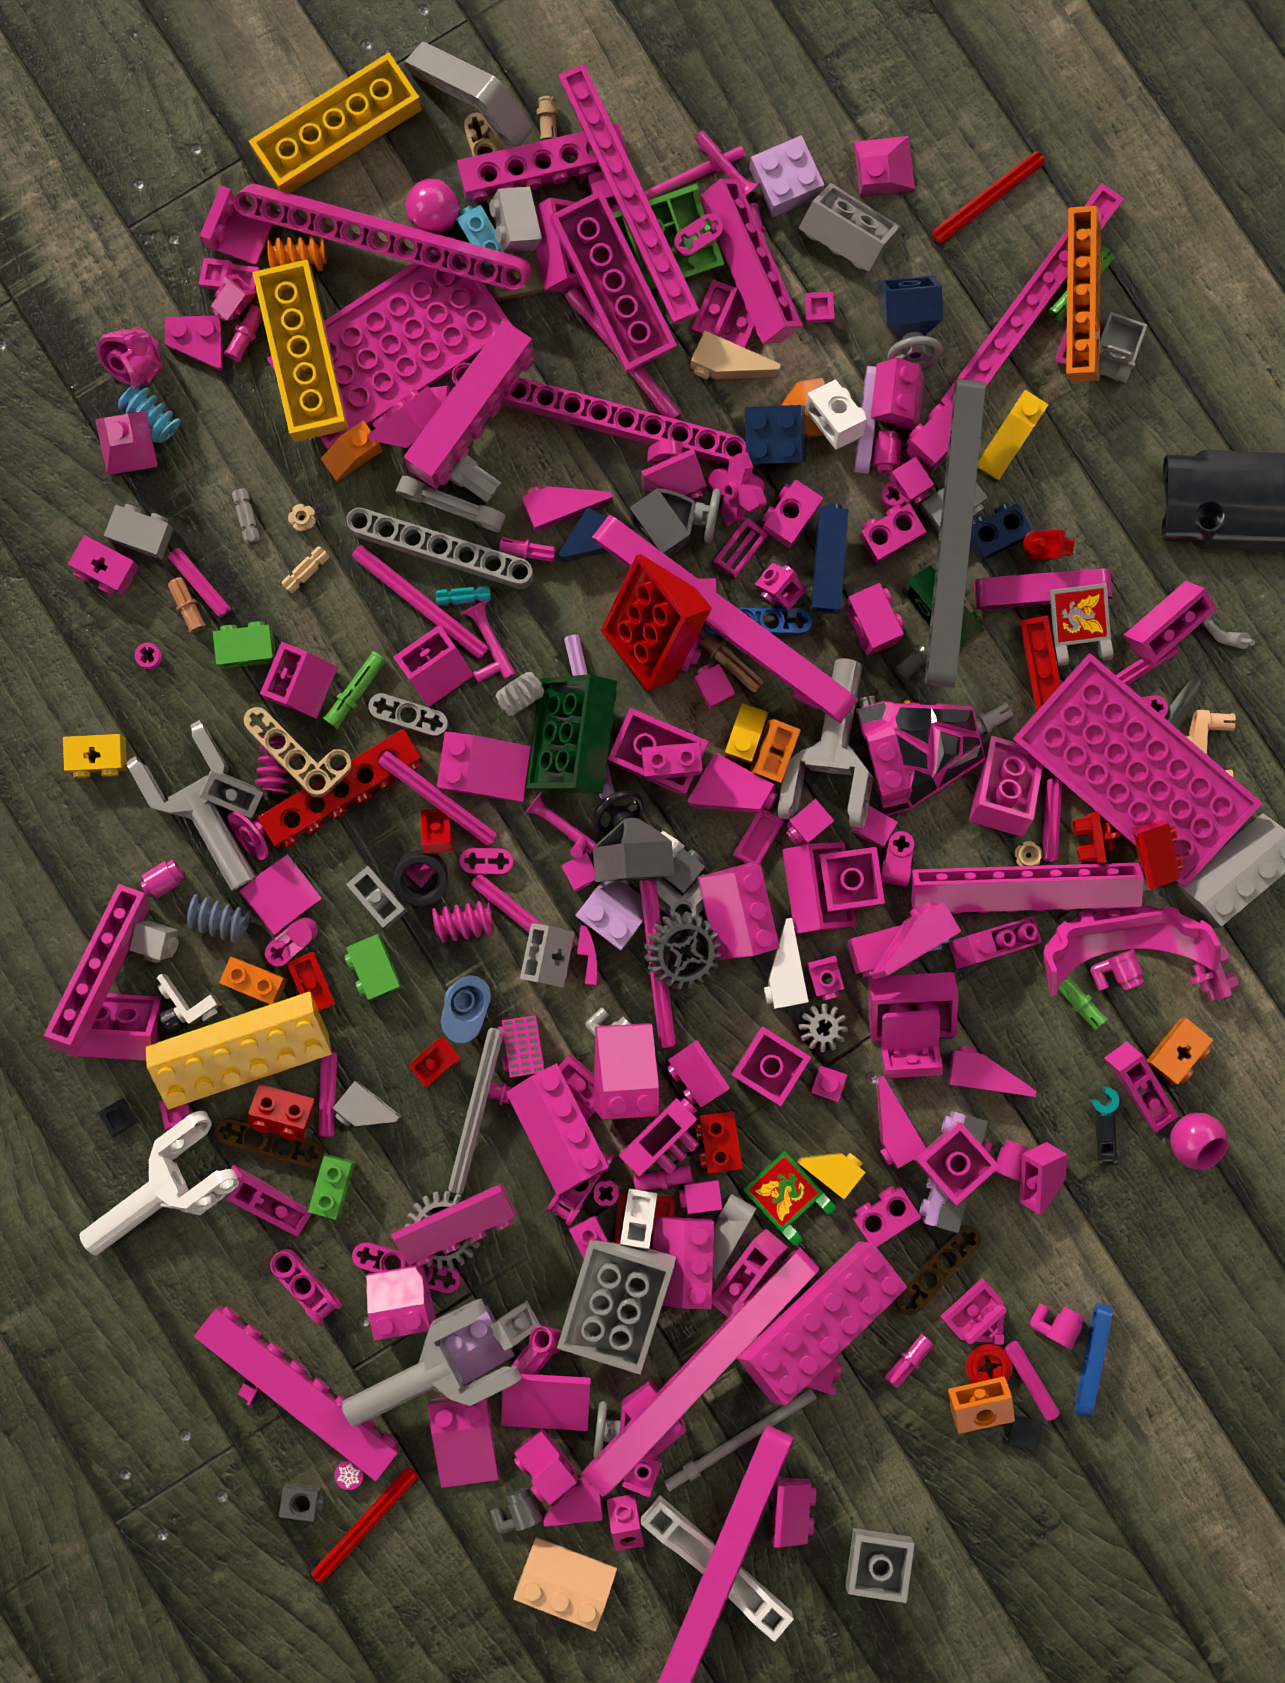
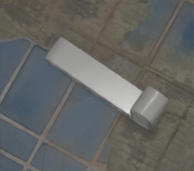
M423 41L405 60V67L416 78L479 109L498 138L508 148L520 146L533 131V126L512 95L495 76Z

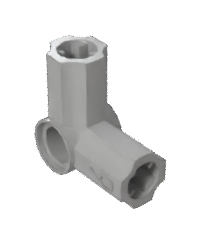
M663 877L655 879L659 909L671 921L673 913L681 907L689 909L692 918L695 915H700L705 909L698 880L682 896Z

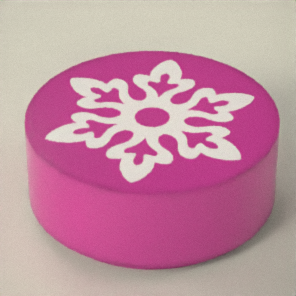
M346 1459L337 1466L334 1476L339 1487L345 1490H353L361 1484L365 1473Z

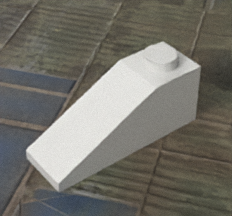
M788 918L784 921L779 939L780 948L776 950L770 971L769 987H764L767 1004L772 1003L773 1009L808 1002L793 920Z

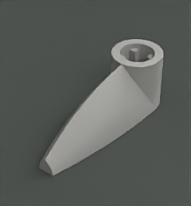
M733 1194L727 1200L714 1227L712 1278L715 1280L756 1210L755 1207Z

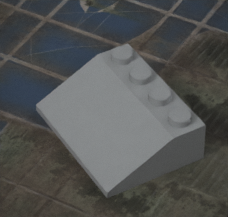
M590 1240L557 1348L641 1374L676 1257L650 1248L647 1250Z

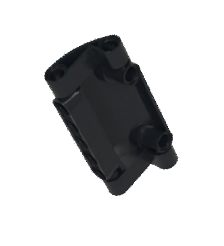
M1203 450L1195 456L1165 455L1163 482L1166 511L1161 527L1162 541L1189 542L1191 539V542L1201 549L1285 552V453Z

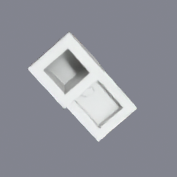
M629 1189L620 1245L649 1250L657 1193Z

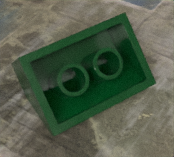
M931 565L911 577L902 590L903 594L929 625L931 622L936 570ZM965 605L959 652L985 630L982 627L984 623L979 615L974 611L970 613Z

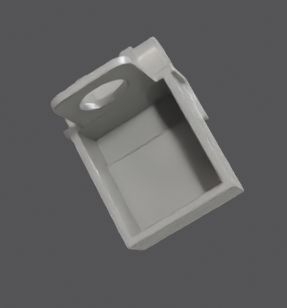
M1110 312L1100 337V376L1110 377L1117 382H1127L1130 372L1135 366L1134 362L1147 324Z

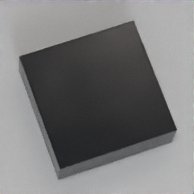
M121 1098L98 1112L111 1137L117 1136L138 1123L125 1098Z
M1014 1414L1015 1421L1011 1424L1008 1444L1037 1451L1043 1421Z

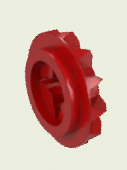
M982 1344L971 1351L966 1360V1373L972 1383L991 1379L986 1371L977 1370L985 1365L986 1355L991 1363L1001 1364L992 1369V1379L1005 1376L1006 1382L1009 1381L1012 1374V1362L1004 1349L995 1344Z

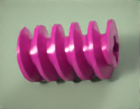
M280 735L272 737L270 747L281 749L285 745V738ZM260 746L259 751L267 756L258 757V762L265 767L257 768L256 773L264 778L256 779L255 785L261 787L262 789L260 790L265 792L289 794L290 791L282 787L283 784L291 783V780L284 776V773L288 772L263 746Z
M489 900L485 909L480 901L477 902L476 910H473L470 904L466 903L464 912H461L459 906L455 905L453 914H450L447 907H443V912L440 916L435 908L432 909L436 936H439L442 943H447L448 934H450L453 941H458L460 932L466 940L469 939L471 931H473L476 938H480L482 929H484L487 936L492 935L493 919Z

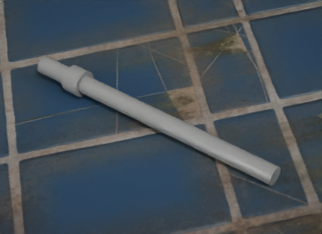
M809 1389L790 1401L786 1406H782L695 1462L691 1460L682 1466L683 1469L664 1481L668 1490L675 1489L689 1479L693 1481L701 1476L700 1472L762 1434L767 1425L775 1426L816 1400L815 1394Z

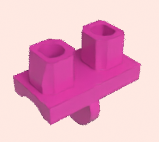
M1226 948L1220 949L1219 967L1217 970H1211L1195 961L1196 965L1193 967L1197 976L1189 979L1191 984L1199 982L1202 992H1207L1210 1001L1229 997L1232 995L1231 991L1239 987L1236 975L1233 973L1224 974L1222 964L1228 963L1230 959Z

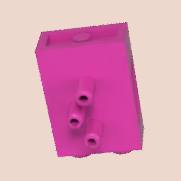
M675 1098L619 1153V1157L639 1177L655 1161L670 1174L676 1168V1165L664 1152L668 1150L678 1162H682L687 1157V1153L675 1141L679 1139L690 1151L695 1150L699 1145L686 1131L697 1120L693 1115L697 1110L685 1098L681 1102Z

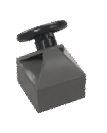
M625 790L613 793L601 801L593 813V828L596 832L605 836L593 847L595 882L645 880L674 876L672 841L652 826L639 820L644 810V802L642 797L636 792ZM622 799L633 800V802L625 806L613 805L614 802ZM604 811L608 812L611 818L607 828L601 824V816Z

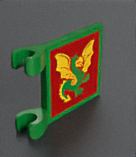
M785 1151L743 1189L794 1246H798L803 1239L790 1224L816 1201L828 1215L836 1210V1206Z

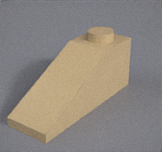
M704 331L691 359L690 368L694 370L693 372L697 376L704 379H709V377L713 379L778 377L781 364Z

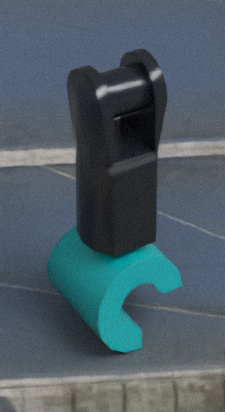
M1103 1086V1092L1109 1096V1102L1102 1105L1098 1100L1090 1099L1091 1105L1100 1114L1095 1116L1098 1166H1102V1163L1117 1165L1115 1115H1111V1113L1117 1109L1120 1100L1115 1090L1108 1086ZM1111 1143L1112 1151H1102V1144Z

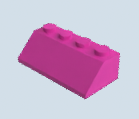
M558 1064L529 1077L506 1092L557 1196L609 1170V1166Z
M501 1183L397 1230L392 1234V1238L408 1265L416 1262L417 1267L434 1260L432 1254L442 1250L444 1255L460 1248L458 1244L460 1241L469 1238L470 1242H474L487 1236L485 1230L496 1226L498 1231L513 1224L511 1218L516 1217L517 1214L504 1184Z

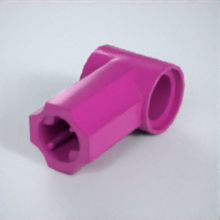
M544 1326L534 1328L530 1333L529 1343L511 1367L517 1366L520 1374L538 1375L551 1356L561 1351L557 1346L562 1331L557 1328ZM548 1334L550 1340H549L548 1345L545 1346V1342H544V1341H545L546 1335Z

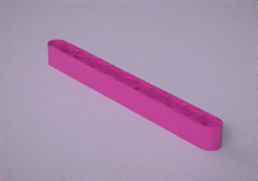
M247 185L235 195L233 200L236 211L246 217L501 288L518 290L531 275L530 263L521 257L262 185ZM246 195L253 199L254 205L247 201ZM272 202L279 205L281 212L274 209ZM299 210L306 213L307 219L300 216ZM325 217H328L333 221L334 227H331L326 223ZM351 224L356 225L360 229L361 234L355 233ZM378 232L386 235L387 242L379 238ZM404 239L410 240L414 245V249L407 247ZM431 247H436L440 251L441 256L434 255ZM458 254L464 255L468 264L462 263L458 259ZM484 262L491 263L495 271L488 270ZM511 269L519 271L521 278L514 277Z
M461 363L454 367L452 371L454 386L458 383L459 377L466 372L471 364ZM521 377L516 379L519 382L515 389H524L526 391L525 396L515 398L511 394L508 395L506 393L500 401L503 406L651 446L660 440H674L672 436L676 432H683L688 438L682 442V453L694 449L697 458L729 466V460L733 458L726 451L729 447L736 446L741 450V453H746V442L739 436ZM542 396H550L553 399L552 403L547 406L541 405L538 401ZM570 403H576L580 406V409L575 413H569L565 410V407ZM597 410H602L607 416L603 420H596L592 417V414ZM624 417H629L634 423L632 426L625 428L619 424V421ZM653 424L659 426L661 430L658 434L651 435L646 432V427ZM704 439H710L713 441L714 447L703 449L699 443Z
M609 515L593 535L592 539L629 568L636 555L642 554L694 586L712 608L705 621L707 626L837 722L842 723L858 701L857 697L615 517Z
M800 1247L796 1248L585 1468L582 1476L602 1497L608 1494L818 1272L819 1267Z
M769 1425L766 1426L658 1683L693 1682L794 1441L793 1436Z

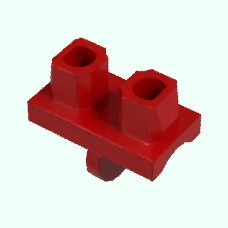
M1055 529L1031 531L1025 536L1023 544L1025 551L1028 553L1027 560L1043 561L1062 559V556H1072L1075 540L1065 538V530Z
M1091 812L1085 815L1086 817L1072 821L1074 836L1086 834L1089 836L1090 845L1076 847L1078 862H1093V864L1107 862L1104 841L1106 851L1115 850L1113 840L1120 839L1121 833H1112L1111 824L1108 822L1102 824L1104 832L1102 834L1099 812Z

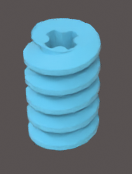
M140 383L135 389L131 386L119 399L118 408L122 412H126V414L146 411L152 442L161 443L170 438L181 424V420L177 418L171 422L173 412L167 411L163 414L162 412L166 405L160 403L155 406L158 400L157 396L153 395L147 399L150 393L147 387L139 391Z

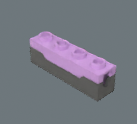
M951 1111L950 1116H945L941 1132L944 1133L958 1121L982 1145L988 1121ZM928 1177L927 1188H930L928 1200L923 1199L919 1215L923 1216L922 1222L959 1233L968 1196L958 1205H954Z

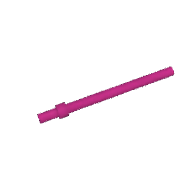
M739 146L723 155L732 163L744 157L745 152L742 146ZM710 158V161L644 191L647 200H651L713 171L717 173L722 169ZM617 204L610 207L612 213L620 211Z

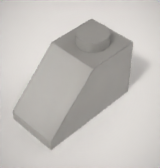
M210 770L199 797L252 819L263 792L257 787L232 776Z
M354 1081L333 1107L338 1112L335 1117L348 1127L350 1124L362 1126L397 1122L402 1117L359 1081Z

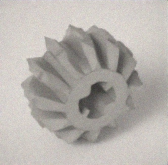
M526 672L497 692L496 698L501 709L508 716H514L541 698L544 694V689L538 677L536 678L532 672Z
M827 1004L821 1005V1014H819L815 1006L810 1007L814 1017L812 1018L804 1013L802 1018L808 1021L809 1024L799 1025V1029H808L809 1032L801 1036L802 1041L811 1037L813 1040L809 1043L808 1047L810 1049H813L817 1042H820L819 1051L825 1052V1042H827L829 1048L835 1050L836 1045L833 1039L841 1043L845 1040L837 1034L838 1031H848V1027L838 1026L839 1022L846 1019L845 1016L842 1015L835 1019L834 1016L838 1011L836 1007H833L830 1013L827 1014ZM820 1020H823V1023L828 1022L830 1024V1028L827 1029L828 1035L823 1036V1033L818 1034L816 1031Z

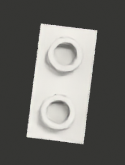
M833 380L807 394L805 411L836 450L864 436L867 422L866 414L862 408L856 406L848 390L842 388L837 380Z

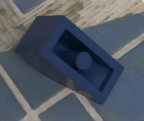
M587 507L558 553L559 560L565 563L602 554L605 549L598 545L592 537L606 518Z

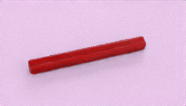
M1039 151L1032 153L935 228L932 232L933 239L938 244H942L1042 167L1045 159Z
M406 1467L316 1566L311 1575L320 1584L324 1583L418 1478V1474L411 1467Z

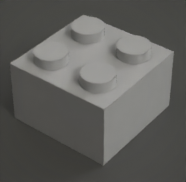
M853 1528L845 1585L848 1594L907 1603L915 1544L910 1536Z

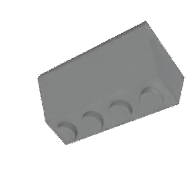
M1262 813L1228 841L1185 888L1181 884H1177L1179 889L1212 928L1222 927L1285 874V829Z

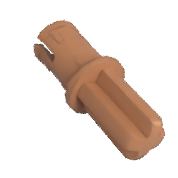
M179 577L171 580L168 583V587L177 603L176 610L181 612L189 632L195 633L206 627V624L196 606L198 602L192 598L184 579Z

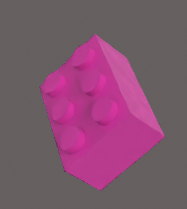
M630 708L607 761L612 766L644 779L642 748L699 742L702 760L708 746V741ZM694 776L647 781L685 797Z

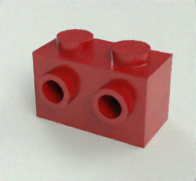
M259 1084L248 1113L249 1126L262 1133L270 1131L280 1134L287 1140L299 1139L304 1141L314 1113V1098Z
M734 1111L699 1115L700 1122H695L697 1140L703 1139L704 1150L699 1151L701 1168L707 1167L708 1174L742 1169Z

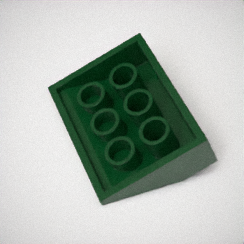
M591 674L540 678L544 694L537 700L525 789L603 794V787L606 781V764L609 756L610 734L613 727L614 704L617 697V681Z

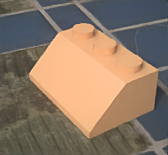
M535 1537L517 1585L514 1600L596 1631L617 1568L542 1538Z

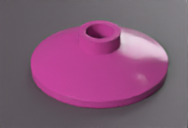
M238 812L230 813L228 815V824L237 841L256 859H266L268 857V848L263 837L265 834L263 826L256 820L250 821Z

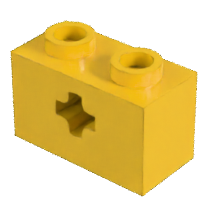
M121 734L63 737L64 771L73 774V778H89L90 773L101 772L103 777L119 776L118 771H127L126 738ZM96 751L101 757L96 758L94 762L90 760V756H94Z

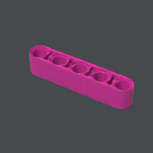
M1110 569L988 577L973 581L977 610L1051 605L1050 590L1102 583L1107 584L1108 599L1113 598Z

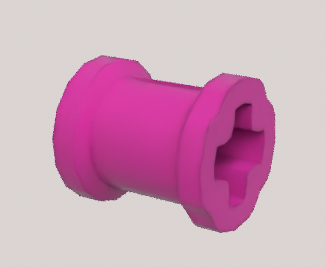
M605 1179L596 1184L594 1200L599 1205L611 1206L617 1201L619 1188L615 1182ZM601 1186L604 1188L611 1186L613 1188L611 1192L613 1198L611 1200L607 1197L602 1200L599 1197L601 1195L599 1190Z

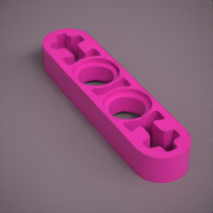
M372 1242L360 1243L352 1252V1259L356 1266L375 1273L388 1270L385 1260L390 1255L399 1257L401 1260L400 1268L416 1265V1262L408 1265L399 1250ZM368 1247L371 1255L379 1256V1250L383 1251L384 1254L380 1259V1268L374 1266L377 1261L373 1259H368L366 1263L361 1262L362 1257L358 1255V1252L364 1251ZM433 1261L432 1265L428 1267L429 1274L426 1277L429 1289L443 1293L454 1292L461 1283L460 1272L456 1268L449 1269L448 1265L443 1264L442 1269L437 1274L445 1276L448 1272H451L452 1278L456 1280V1283H451L449 1287H445L444 1281L437 1278L435 1279V1284L429 1283L434 1275V1267H437V1262Z

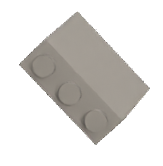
M830 183L812 201L798 229L805 232L808 238L828 246L832 253L849 259L855 267L870 272L894 238L900 225Z

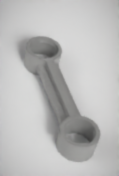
M401 476L396 489L398 495L417 503L423 502L471 520L480 527L493 532H500L506 517L505 514L484 505H475L430 488L423 482L408 476Z

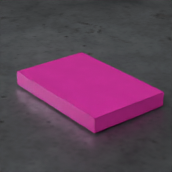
M521 1374L522 1378L518 1382L502 1390L501 1426L588 1431L591 1378Z

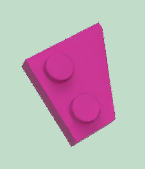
M218 316L165 317V345L167 348L178 353H184L189 358L206 363L218 371H223L221 318Z

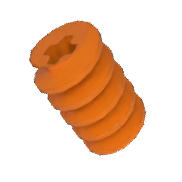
M301 236L298 238L297 245H294L291 237H288L285 246L282 245L280 238H276L275 246H272L268 239L270 268L308 260L311 269L314 264L318 272L322 271L324 263L327 265L325 238L321 237L319 244H316L314 237L310 236L308 244H305Z

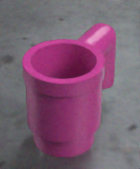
M1134 949L1095 964L1090 969L1098 991L1109 987L1104 973L1111 970L1123 990L1144 983L1141 975L1143 971Z
M983 1140L982 1147L990 1153L992 1143ZM1006 1140L1004 1147L1000 1149L997 1160H995L1000 1166L995 1173L1019 1181L1021 1178L1022 1153L1026 1152L1028 1147Z
M1039 1303L1030 1321V1327L1072 1350L1083 1328L1081 1325L1085 1317L1064 1307L1061 1314L1058 1313L1051 1326L1043 1322L1050 1308Z

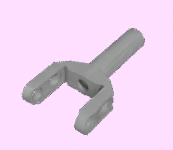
M837 659L834 663L832 679L857 697L862 664L852 659ZM855 705L842 723L825 714L821 741L813 747L801 750L789 760L783 777L778 803V817L780 819L791 820L798 811L805 769L809 768L810 771L853 776L847 810L850 827L864 828L873 777L849 746Z
M201 719L191 724L192 737L210 769L228 775L229 767ZM137 756L126 761L150 808L189 818L193 821L231 891L242 889L256 878L218 810L217 804L199 797L208 775L171 795L167 801L148 766L144 765Z
M477 1299L434 1320L429 1328L418 1364L343 1400L342 1409L347 1421L356 1427L429 1390L443 1393L450 1400L471 1406L518 1382L522 1376L517 1366H505L463 1387V1378L441 1339L476 1322L478 1317L487 1311L483 1300Z

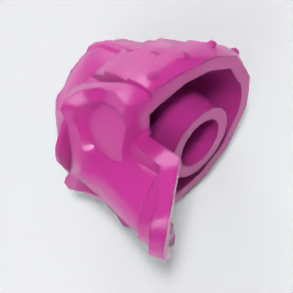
M135 327L131 330L109 332L103 334L102 338L97 342V355L104 368L112 377L122 383L131 385L133 389L138 387L139 383L140 386L149 385L153 378L163 369V365L160 363L158 340L143 328Z

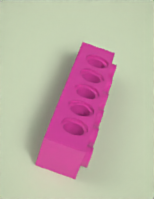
M614 124L613 127L628 156L620 124ZM584 132L457 160V170L465 202L472 200L475 203L487 200L488 196L495 195L498 189L530 187L531 190L540 188L542 184L549 182L561 184L568 181L571 177L580 176L581 178H587L589 174L601 171L596 158L590 154L592 149ZM572 155L577 160L574 163H567L563 160V157ZM540 161H545L549 163L550 167L539 169L536 164ZM518 167L523 170V173L515 176L509 170ZM491 173L496 176V179L487 182L482 179V176Z

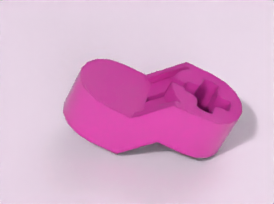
M301 917L292 923L266 947L265 957L267 961L274 966H282L290 961L317 936L318 928L315 921L308 917Z

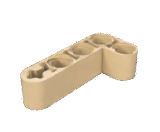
M255 707L246 712L244 725L248 732L313 797H323L328 794L350 772L352 766L351 759L344 750L337 749L329 752L317 764L267 711ZM256 716L258 719L262 716L264 717L262 719L263 724L269 730L266 735L258 725L251 727L253 725L252 717ZM276 735L283 736L286 740L284 747L281 749L270 747L272 737ZM294 756L305 758L306 763L302 769L294 770L290 767V760ZM338 756L343 757L347 761L346 767L341 771H336L330 766L332 759ZM320 776L325 779L326 784L322 790L316 791L311 789L309 784L313 777Z

